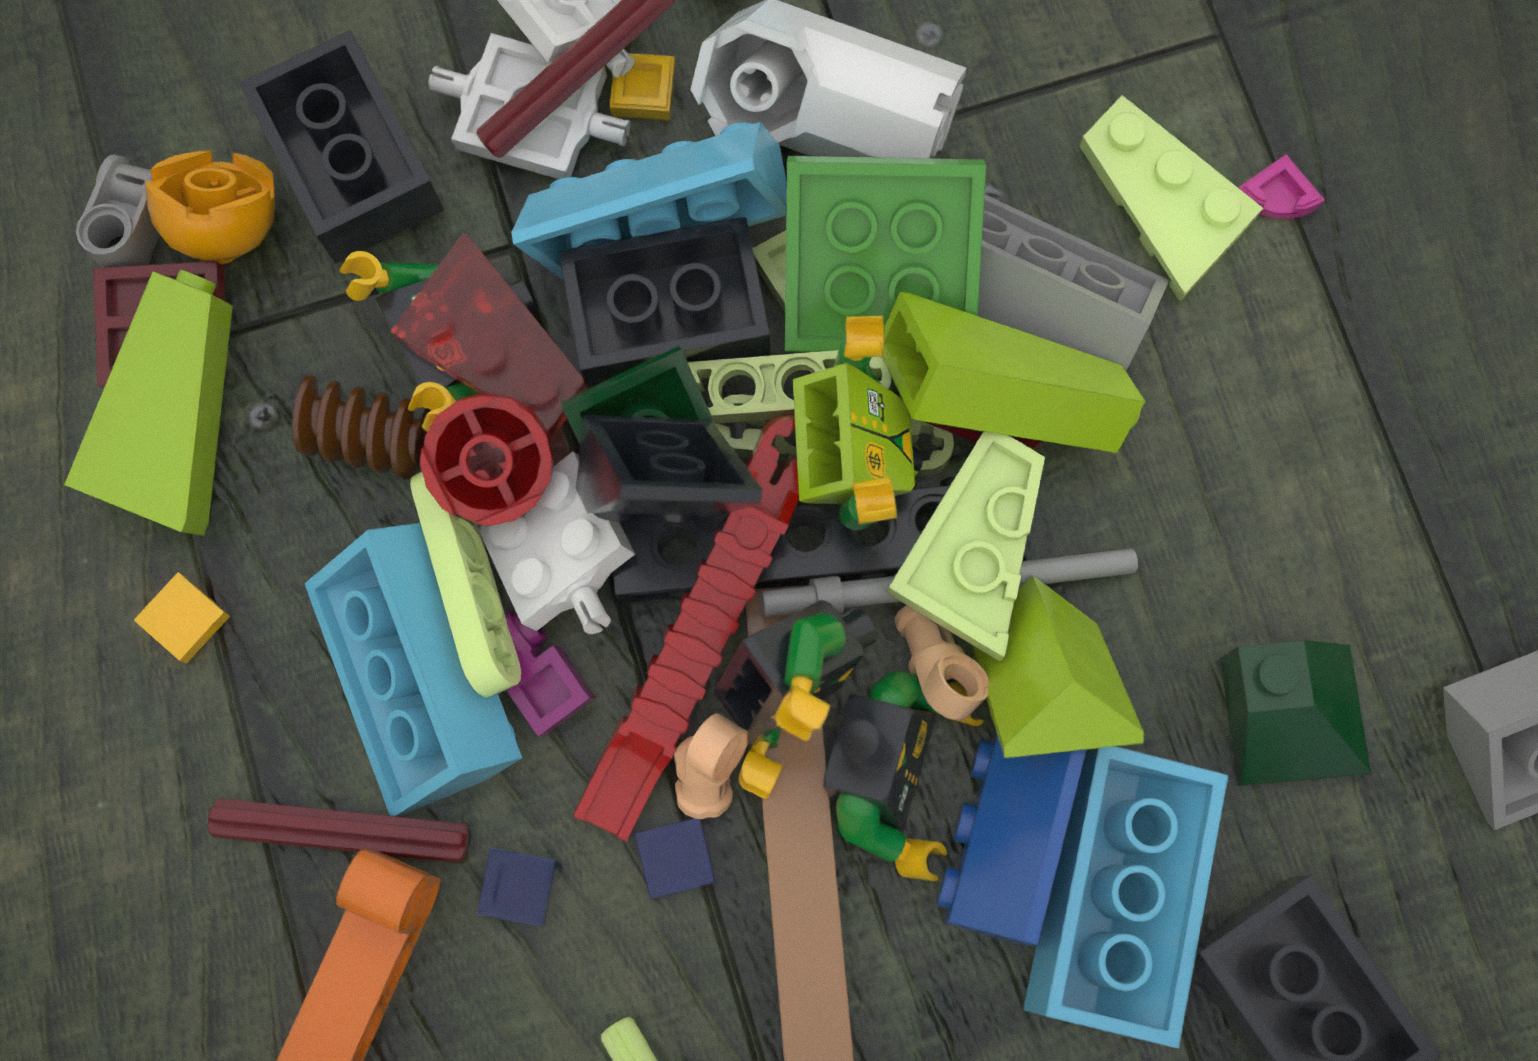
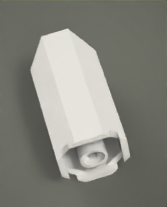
M764 0L737 12L702 42L690 90L697 103L700 105L703 102L711 118L708 120V123L715 136L720 135V132L725 127L735 123L748 122L755 124L761 122L779 145L809 156L930 158L931 155L935 156L937 151H941L962 94L964 84H961L966 75L967 68L778 0Z

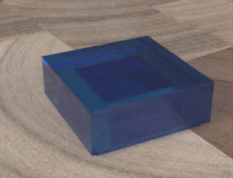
M694 818L635 834L650 899L716 883L700 819Z
M490 848L477 915L545 926L558 861Z

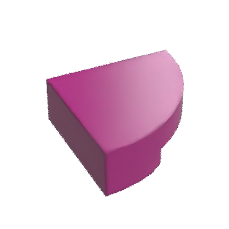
M1287 154L1238 187L1263 207L1260 215L1277 219L1305 216L1317 210L1325 200Z

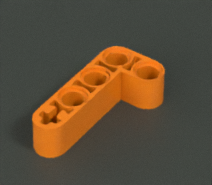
M362 849L355 856L343 877L336 897V905L346 911L277 1061H364L434 905L441 883L439 877L378 851Z

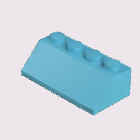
M748 122L735 123L725 127L720 132V135L698 142H675L666 146L660 154L641 160H618L609 164L605 171L584 178L566 177L558 179L550 184L549 189L528 196L511 232L513 244L564 280L559 251L746 217L748 227L786 216L787 180L780 145L761 122L755 124Z
M421 523L367 530L304 583L390 816L399 817L484 782L523 758L516 742L514 729L507 719L498 694L490 698L481 696L471 686L464 674Z
M1116 746L1086 750L1038 945H1036L1023 1010L1179 1049L1228 775Z

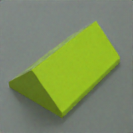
M1032 575L1018 589L1017 599L1013 604L1007 633L1009 634L1005 658L999 662L971 645L975 661L985 670L989 678L988 697L986 699L1004 758L1144 743V731L1098 624Z

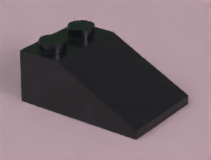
M583 414L576 490L587 513H593L595 516L609 521H626L631 519L633 514L658 515L660 518L670 522L688 523L696 520V516H721L761 503L763 489L712 420Z

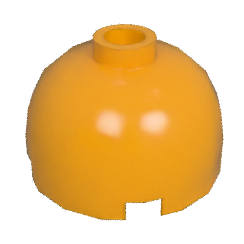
M195 151L174 155L156 163L151 169L152 181L146 180L147 205L152 224L170 248L202 262L217 261L220 264L229 263L258 247L273 225L275 213L273 172L263 162L238 153H232L233 163L213 162L212 151Z

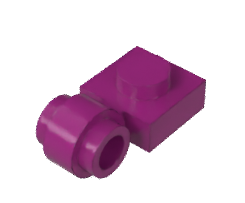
M510 610L505 616L519 659L521 680L517 685L506 689V691L537 737L546 736L595 700L596 697L561 646L553 645L542 654H539L542 650L540 644L548 638L544 627L535 631L521 624L517 613Z

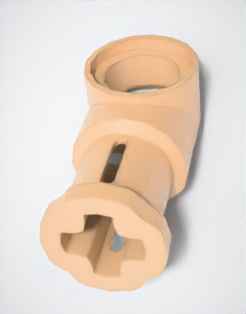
M904 606L896 614L894 622L900 636L906 638L912 657L908 663L910 673L918 676L922 692L929 705L945 718L953 720L966 719L988 697L989 678L985 670L977 661L967 656L959 645L955 644L950 631L911 607ZM953 678L958 681L966 690L968 697L955 692L947 684L946 680Z
M718 713L710 716L694 736L688 737L681 742L674 755L678 777L675 784L677 805L687 816L695 819L715 818L728 810L733 799L730 775L738 765L748 745V731Z

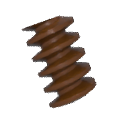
M314 375L305 376L299 387L293 409V441L298 452L305 456H313L320 452L321 457L330 462L340 461L344 457L345 462L354 468L363 467L368 462L369 468L379 474L386 473L392 468L393 473L398 478L404 480L414 476L420 468L421 450L424 447L425 435L427 434L422 424L427 413L431 411L430 409L425 408L420 419L414 418V411L408 410L411 399L404 398L396 413H391L390 397L385 392L378 393L371 408L366 407V391L364 387L360 386L354 387L347 402L342 401V385L339 381L335 380L329 382L323 396L318 395L319 385L317 377Z

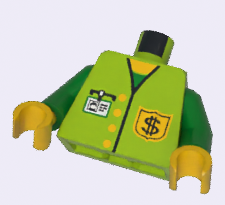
M847 316L846 340L840 345L834 367L793 379L799 501L804 503L842 504L839 509V517L841 522L852 530H863L875 521L897 518L894 496L912 491L915 486L914 477L920 472L923 465L922 451L917 445L912 443L910 413L903 399L884 387L868 367L871 357H883L884 355L883 316Z

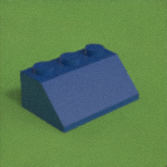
M996 731L993 733L991 741L980 739L970 773L971 777L981 779L975 804L963 802L953 838L954 841L964 843L957 869L946 867L938 892L936 905L947 908L943 923L1017 945H1038L1087 749L1004 758Z

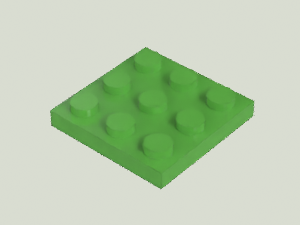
M788 156L785 351L821 352L839 350L842 342L846 340L847 316H883L885 326L899 292L914 294L978 316L986 179L985 159Z

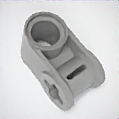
M117 154L109 155L99 168L95 187L83 215L77 223V240L100 268L149 265L160 236L152 224L147 205L145 184L146 180L152 181L151 170L130 165L127 158ZM123 236L118 244L106 248L110 241L116 237Z

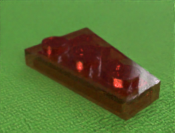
M465 231L390 331L395 340L479 394L488 392L511 396L532 408L548 429L550 439L553 438L567 418L560 403L587 390V385L582 376Z

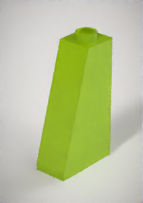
M180 269L176 280L153 271L64 485L179 532L204 536L209 524L233 306L215 297L213 292L216 284L202 277Z
M899 292L884 326V355L882 358L913 420L1118 453L1130 429L1136 425L1141 409L1146 402L1121 364L914 294Z

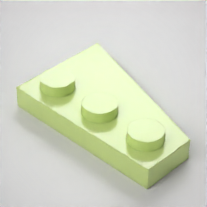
M1123 95L1083 136L1079 146L1115 203L1123 206L1141 233L1139 240L1150 257L1155 255L1171 279L1169 286L1180 302L1253 223L1263 207Z
M983 431L886 593L1000 662L1005 658L1009 634L1007 633L1013 604L1017 599L1021 579L1019 574L1027 535L1030 533L1045 457L1009 435Z

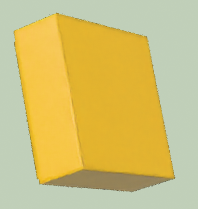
M628 53L635 62L625 75H619L617 78L613 76L610 99L611 116L671 120L676 71L675 56Z
M177 572L139 613L134 621L174 657L187 664L226 622L230 615L187 577Z

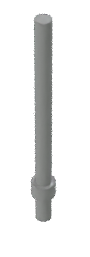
M1131 548L1022 561L1019 587L1032 575L1044 584L1135 574L1138 569L1137 555L1134 549ZM838 576L810 579L809 586L760 591L759 594L760 610L763 618L791 615L820 600L830 602L839 615L843 614L844 608L900 601L886 593L895 576L841 582Z

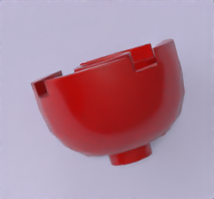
M485 392L462 397L436 416L425 435L424 447L421 450L420 466L427 490L443 510L453 516L458 514L464 519L476 521L475 524L493 526L515 521L536 506L551 481L555 455L549 431L532 408L514 397Z

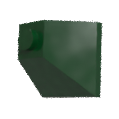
M680 346L560 403L579 444L581 443L583 414L705 419L714 422Z
M1308 640L1245 645L1236 647L1220 658L1238 786L1366 775L1371 773L1350 645Z

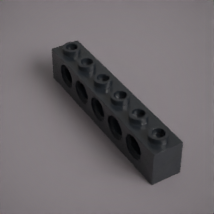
M956 476L941 480L940 487L915 489L914 486L911 492L894 496L897 518L876 521L883 526L887 535L881 543L876 545H864L854 538L851 529L847 528L839 517V509L842 504L804 503L798 500L789 521V526L784 535L780 534L771 552L772 560L768 568H763L755 584V589L807 585L810 579L838 576L841 582L896 576L921 535L916 527L915 520L924 514H934ZM729 513L721 516H696V520L688 523L670 522L660 518L658 515L633 514L631 519L619 521L635 552V555L613 571L615 595L621 607L681 601L685 591H691L698 577L697 566L700 560L707 559L715 543L713 534L717 526L723 527ZM811 526L821 533L824 541L817 549L803 552L793 548L787 538L795 528ZM675 538H686L696 545V550L692 558L687 562L671 564L661 557L666 543Z

